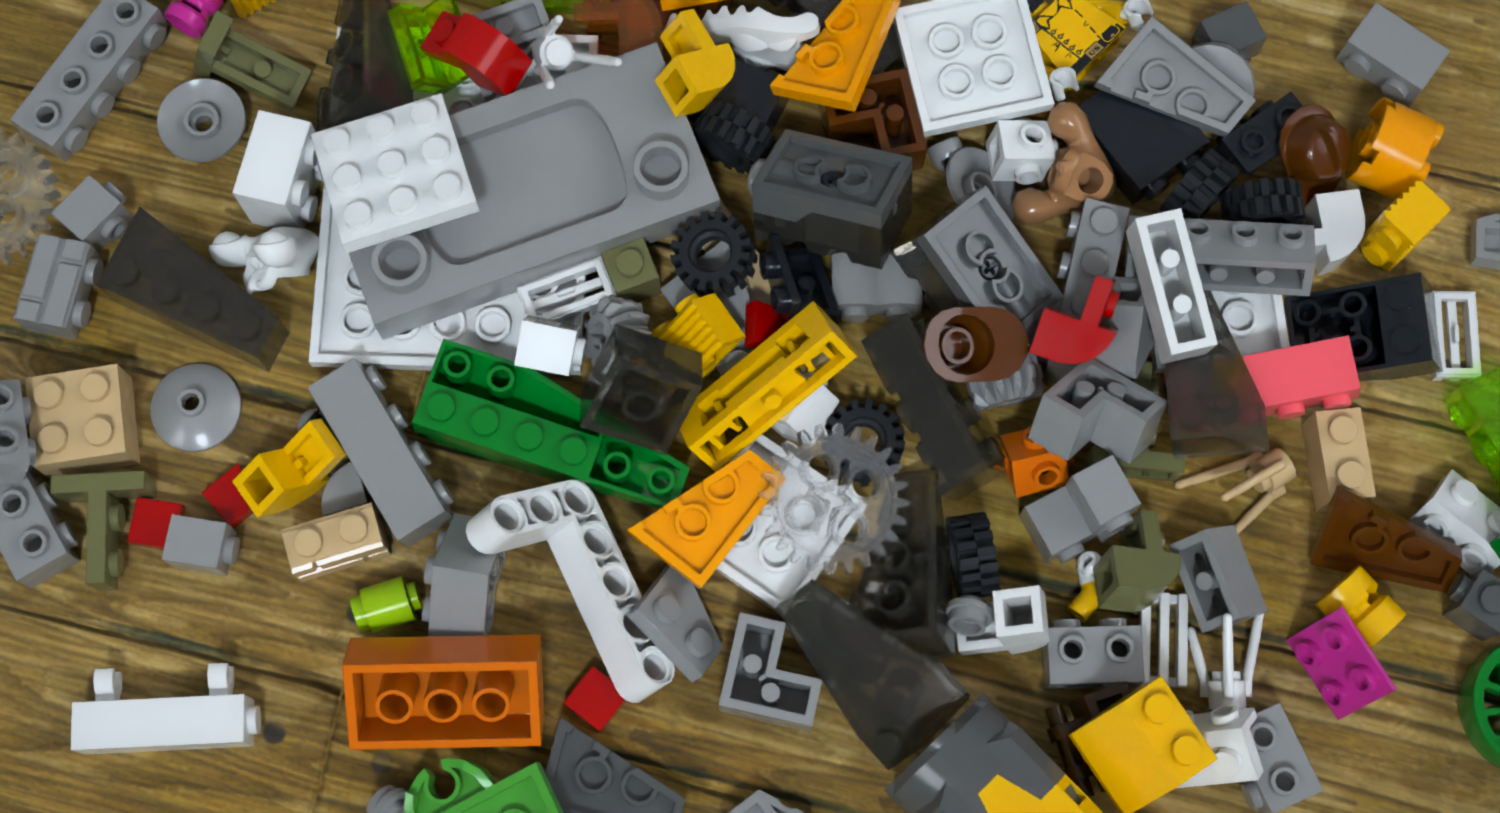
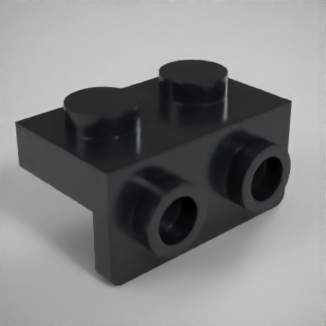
M1292 92L1275 103L1272 100L1265 102L1251 114L1249 121L1241 126L1236 124L1225 137L1218 136L1216 141L1219 144L1215 151L1231 164L1236 162L1246 175H1250L1280 154V131L1286 119L1296 109L1303 107V105Z
M769 235L766 251L761 253L759 257V268L762 279H768L771 287L770 300L773 312L780 314L784 325L814 300L838 325L840 311L817 247L784 250L779 235Z

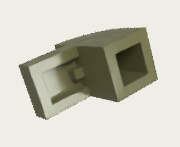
M1140 509L1133 517L1134 521L1125 527V531L1120 533L1122 546L1112 545L1093 567L1099 609L1122 612L1144 610L1153 604L1177 577L1181 567V554L1164 552L1165 537L1164 533L1160 531L1157 512Z

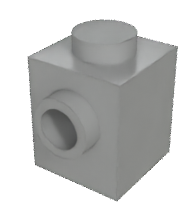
M90 175L51 212L58 222L77 240L91 244L97 252L108 242H113L120 238L126 231L128 222L133 218L123 206L128 200L124 194L109 181L101 186Z

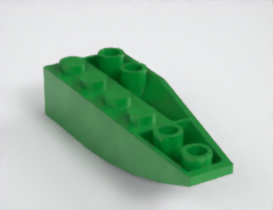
M444 338L412 420L416 436L555 481L579 480L590 487L593 492L659 509L681 495L690 467L534 369L515 366L513 361Z

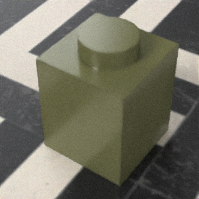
M643 237L601 252L603 263L617 297L640 302L661 294L659 275Z

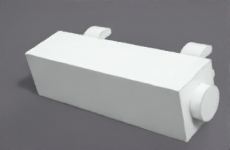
M228 663L208 664L209 696L120 700L122 672H115L114 668L94 669L95 701L72 702L71 750L87 755L254 746V734H260L261 710L259 706H254V699L245 694H233L234 666H229Z

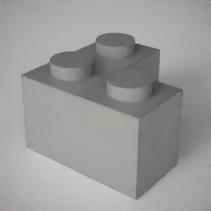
M1092 359L1078 364L1043 394L1028 438L1043 446L1048 452L1058 455L1066 461L1091 441L1105 449L1110 455H1114V457L1130 464L1151 444L1168 401Z
M1111 455L1072 475L1062 488L1025 506L1019 517L1045 564L1056 558L1063 564L1086 551L1082 544L1096 537L1103 543L1125 531V526L1134 521L1131 515L1140 506L1141 502L1114 455Z
M454 513L447 531L440 530L438 534L435 556H429L427 559L424 583L431 585V592L426 595L424 600L422 621L429 622L428 636L489 635L494 618L496 585L506 561L507 551L484 554L477 551L470 544L466 535V525L473 516Z
M740 612L720 696L719 712L811 732L822 679L778 670L777 665L786 623Z

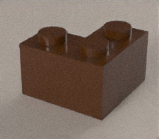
M907 68L870 75L855 112L818 104L826 138L848 142L870 137L873 149L912 157V171L923 169L927 146Z

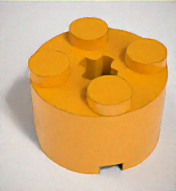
M1382 97L1367 114L1374 121L1365 130L1359 128L1354 137L1352 156L1344 170L1348 174L1344 177L1351 182L1395 200L1414 181H1425L1431 167V163L1425 160L1430 149H1433L1441 139L1445 125L1437 122L1432 117Z

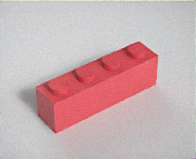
M1349 335L1164 372L1175 432H1185L1186 437L1206 435L1213 432L1212 426L1231 423L1232 428L1253 426L1259 423V417L1277 414L1278 419L1281 420L1296 418L1304 415L1306 408L1321 405L1324 406V410L1343 409L1351 406L1353 399L1359 398L1361 390Z

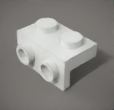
M1452 469L1441 479L1429 499L1412 515L1409 522L1461 547L1463 560L1460 567L1470 575L1483 568L1491 573L1500 565L1499 557L1489 544L1490 541L1500 535V507L1481 493L1472 482L1465 480Z
M1224 705L1211 712L1193 714V711L1185 710L1218 759L1177 788L1259 780L1264 771L1250 727L1257 718L1254 707L1238 709L1236 705Z

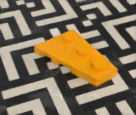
M842 0L824 21L826 27L810 46L804 44L796 53L797 61L784 76L779 74L769 85L773 94L855 112L901 0Z
M748 450L690 490L664 505L655 513L629 528L626 532L698 589H701L785 481L786 477L753 451Z

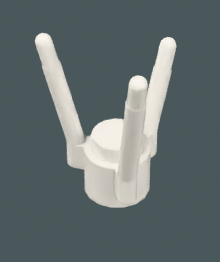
M556 15L547 26L540 28L541 37L534 42L532 48V56L536 63L534 73L540 75L547 89H553L555 86L549 70H562L571 61L606 66H620L622 64V60L619 57L573 51L572 44L566 37L555 35V31L563 22L561 15Z
M1226 613L1223 615V671H1212V681L1209 679L1196 630L1192 626L1188 627L1189 646L1199 679L1200 697H1208L1209 709H1216L1224 705H1236L1238 709L1246 708V697H1253L1252 679L1264 614L1254 617L1242 680L1241 671H1234L1231 614Z

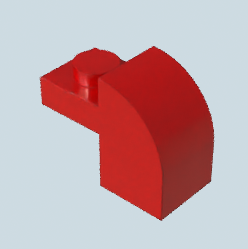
M442 11L420 46L429 57L460 68L478 87L502 96L515 91L532 63V60L510 38L490 24L466 12L460 17Z
M1102 274L1095 276L1082 316L1049 305L1045 307L1029 353L1063 364H1079L1092 360L1104 352L1114 340L1119 330L1101 323L1103 316L1112 319L1121 292L1113 290L1116 279Z

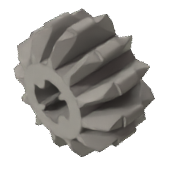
M609 297L608 299H601L598 305L590 306V319L584 320L586 335L583 338L587 339L585 356L591 358L593 369L611 372V374H626L627 372H634L636 367L644 366L645 353L651 352L648 341L653 333L648 330L650 315L643 313L642 304L632 300H625L623 297Z
M1028 351L1027 358L1021 368L1009 378L988 382H967L966 386L974 407L981 410H990L1038 398L1044 390V375L1037 356Z

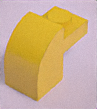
M693 8L680 11L659 36L672 60L654 81L676 118L699 112L707 107L729 83L735 72V57L730 44L715 45Z
M321 418L309 420L283 449L259 453L232 482L256 517L260 518L285 511L312 496L327 484L330 479L327 474L347 454Z

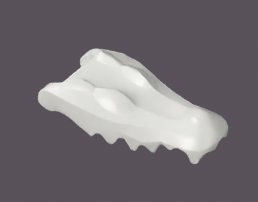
M724 5L717 14L707 10L701 20L715 45L729 43L733 53L739 55L745 63L756 68H773L781 71H788L797 61L795 55L802 48V41L811 39L820 32V23L814 13L806 12L795 17H782L771 14L758 6L753 11L747 12L745 6L741 5L734 14H730L727 6ZM672 13L664 30L675 19L677 14Z

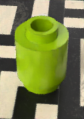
M403 575L360 589V594L350 597L352 612L361 633L368 630L377 633L417 620L415 610L423 608L415 581L407 584Z

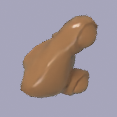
M1060 102L1050 111L1047 120L1048 126L1053 135L1066 142L1067 147L1059 150L1055 157L1056 160L1051 165L1047 178L1049 190L1041 191L1027 188L1017 192L1012 202L1013 216L1023 225L1041 224L1059 215L1081 210L1086 198L1104 202L1117 191V178L1114 170L1092 132L1087 115L1075 102Z

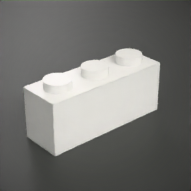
M1178 208L1135 218L1126 230V235L1160 363L1165 364L1207 354L1218 343L1182 209Z

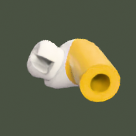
M1085 551L1078 557L1077 572L1081 592L1067 607L1068 611L1081 622H1086L1098 608L1093 567L1102 557L1095 551Z

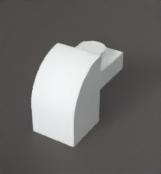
M1359 189L1315 194L1305 207L1307 225H1314L1317 275H1323L1338 268L1359 245L1364 235L1365 213Z
M1039 585L992 591L993 602H985V604L992 609L993 619L992 623L986 627L985 632L980 636L974 637L957 633L958 652L962 656L1006 650L1011 654H1018L1039 649L1050 641L1045 592Z

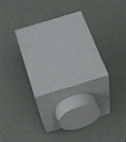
M172 514L161 560L173 568L227 576L230 564L235 565L240 552V539L236 537L237 531L225 522Z

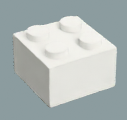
M258 110L232 192L252 224L270 228L281 226L305 228L307 222L314 220L318 207V198L315 194L319 181L323 182L316 163L318 158L311 134L316 131L311 122Z

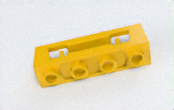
M813 300L673 417L688 448L716 472L853 361L857 355L839 326ZM823 352L830 361L817 370L810 378L806 379L799 373L802 370L801 366L804 364L808 372H813L816 368L811 360ZM738 417H742L749 427L727 444L724 431L728 427L737 432L741 431L742 425Z

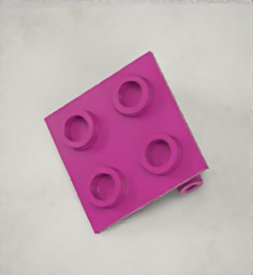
M1343 606L1286 640L1294 651L1297 660L1305 668L1321 693L1323 700L1338 720L1396 690L1393 682Z

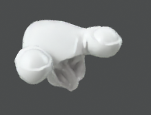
M292 226L276 227L256 237H249L246 234L240 236L235 232L225 231L219 233L214 238L213 243L209 245V252L213 260L223 267L235 268L246 266L243 280L247 287L248 295H251L253 292L273 288L277 278L310 275V267L318 255L319 236L308 229Z

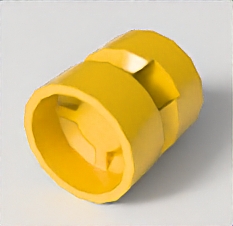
M1358 565L1344 576L1315 604L1325 616L1343 606L1370 648L1387 635L1406 616V612L1389 594L1379 595L1376 592L1378 583L1361 565Z

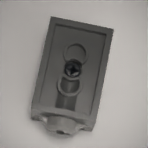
M785 129L768 158H760L755 161L749 172L747 187L753 202L755 239L768 242L769 235H779L782 246L799 241L805 244L809 252L823 256L841 251L848 255L852 263L882 270L912 213V157Z
M986 185L947 205L890 251L906 276L916 279L926 292L924 301L935 315L942 310L955 307L991 306L1003 308L1017 316L1026 329L1029 346L1033 342L1044 308L1048 305L1053 307L1064 297Z

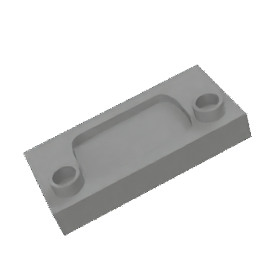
M657 42L615 56L621 58L622 64L620 66L593 64L553 78L555 84L553 89H547L542 82L449 115L480 211L349 253L372 321L382 340L517 292L516 287L600 257L601 252L643 237L647 245L675 235L679 227L686 231L690 227L686 220L693 216L696 222L702 220L700 215L702 212L708 211L711 217H715V211L721 212L719 195L687 116L677 118L674 116L654 81L666 67ZM317 161L316 163H317L319 172H320L321 177H322V180H323V176H322V173H321L320 165H319V162Z

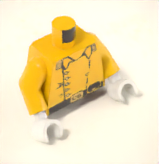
M1027 0L1049 85L1055 100L1063 101L1072 89L1078 91L1080 89L1079 83L1119 46L1126 29L1123 24L1129 22L1130 27L1134 31L1142 29L1145 23L1141 15L1152 16L1154 14L1149 0H1128L1127 2L1113 0H1055L1051 5L1045 0Z

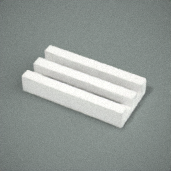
M601 256L516 287L526 315L556 321H564L588 312L590 306L598 305L601 299L617 297ZM596 271L599 277L566 288L531 302L529 297ZM602 287L604 288V291L541 315H536V312Z
M1432 291L1443 372L1431 374L1432 381H1441L1443 379L1460 381L1461 379H1467V381L1477 382L1482 378L1476 293L1475 291ZM1441 301H1444L1449 368H1446ZM1456 302H1462L1467 368H1461L1460 338Z
M1163 592L1153 603L1159 604L1158 676H1150L1151 605L1139 611L1144 683L1162 676L1170 688L1187 687L1188 595L1181 593L1170 595V593ZM1170 605H1175L1174 678L1169 677Z

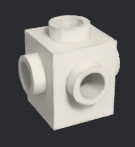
M1025 117L997 121L986 141L992 181H1016L1023 185L1043 181L1058 154V143L1055 138H1052L1047 121H1035Z

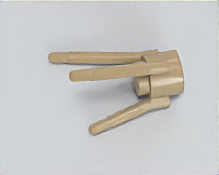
M1276 447L1266 454L1258 450L1246 458L1178 480L1174 483V487L1182 489L1250 467L1247 470L1248 478L1221 494V500L1228 501L1252 487L1259 493L1266 491V494L1235 524L1239 534L1273 500L1286 493L1284 485L1296 478V469L1289 456L1283 450Z

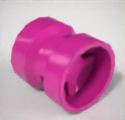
M177 0L176 2H170L163 16L181 32L195 39H200L208 28V18L220 10L224 1Z

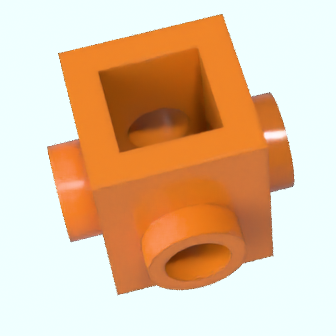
M1032 426L1025 430L1000 435L1004 472L1016 498L1035 493H1045L1065 486L1069 481L1068 466L1074 465V456L1066 461L1029 439L1028 436Z

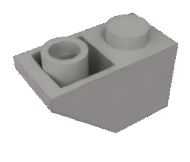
M1114 276L1116 282L1113 290L1121 292L1112 319L1103 316L1101 323L1119 330L1107 349L1095 357L1094 360L1126 378L1137 379L1155 340L1138 278Z

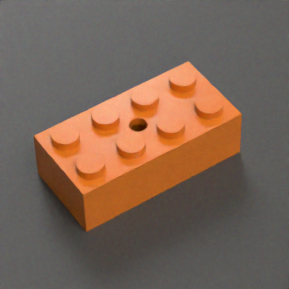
M541 634L350 638L342 663L349 750L541 746L545 721Z

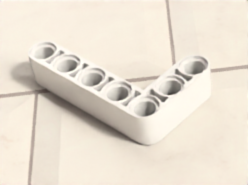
M566 480L499 496L468 521L466 525L467 538L477 551L484 554H495L547 540L615 689L626 701L639 703L672 681L675 672L674 664L627 617L642 595L594 493L584 482Z

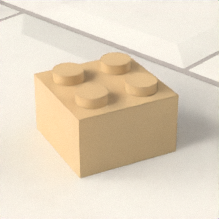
M118 364L25 378L26 395L29 397L31 404L30 438H34L36 443V463L32 467L48 478H51V475L82 474L140 465L132 377Z

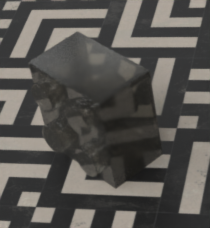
M615 324L581 392L580 427L666 454L703 387L702 353Z

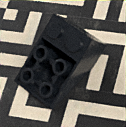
M1421 272L1311 292L1310 296L1285 297L1291 346L1349 335L1359 381L1401 379L1443 372L1432 289Z

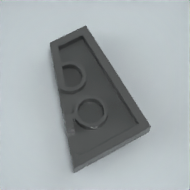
M560 717L545 773L564 813H683L686 802L684 797Z

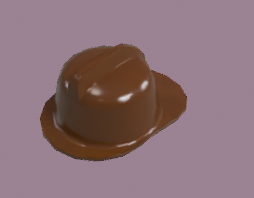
M1305 105L1296 109L1286 119L1280 131L1279 150L1287 179L1292 178L1301 183L1304 204H1308L1315 194L1333 192L1351 159L1352 140L1345 127L1337 123L1328 110L1319 105Z
M991 306L955 307L942 310L931 319L925 330L921 352L925 353L926 361L934 373L944 380L957 383L988 382L1009 378L1017 372L1027 358L1029 341L1026 329L1021 321L1006 309Z

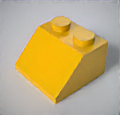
M1162 676L1142 684L1068 735L1120 813H1133L1177 788L1218 759Z

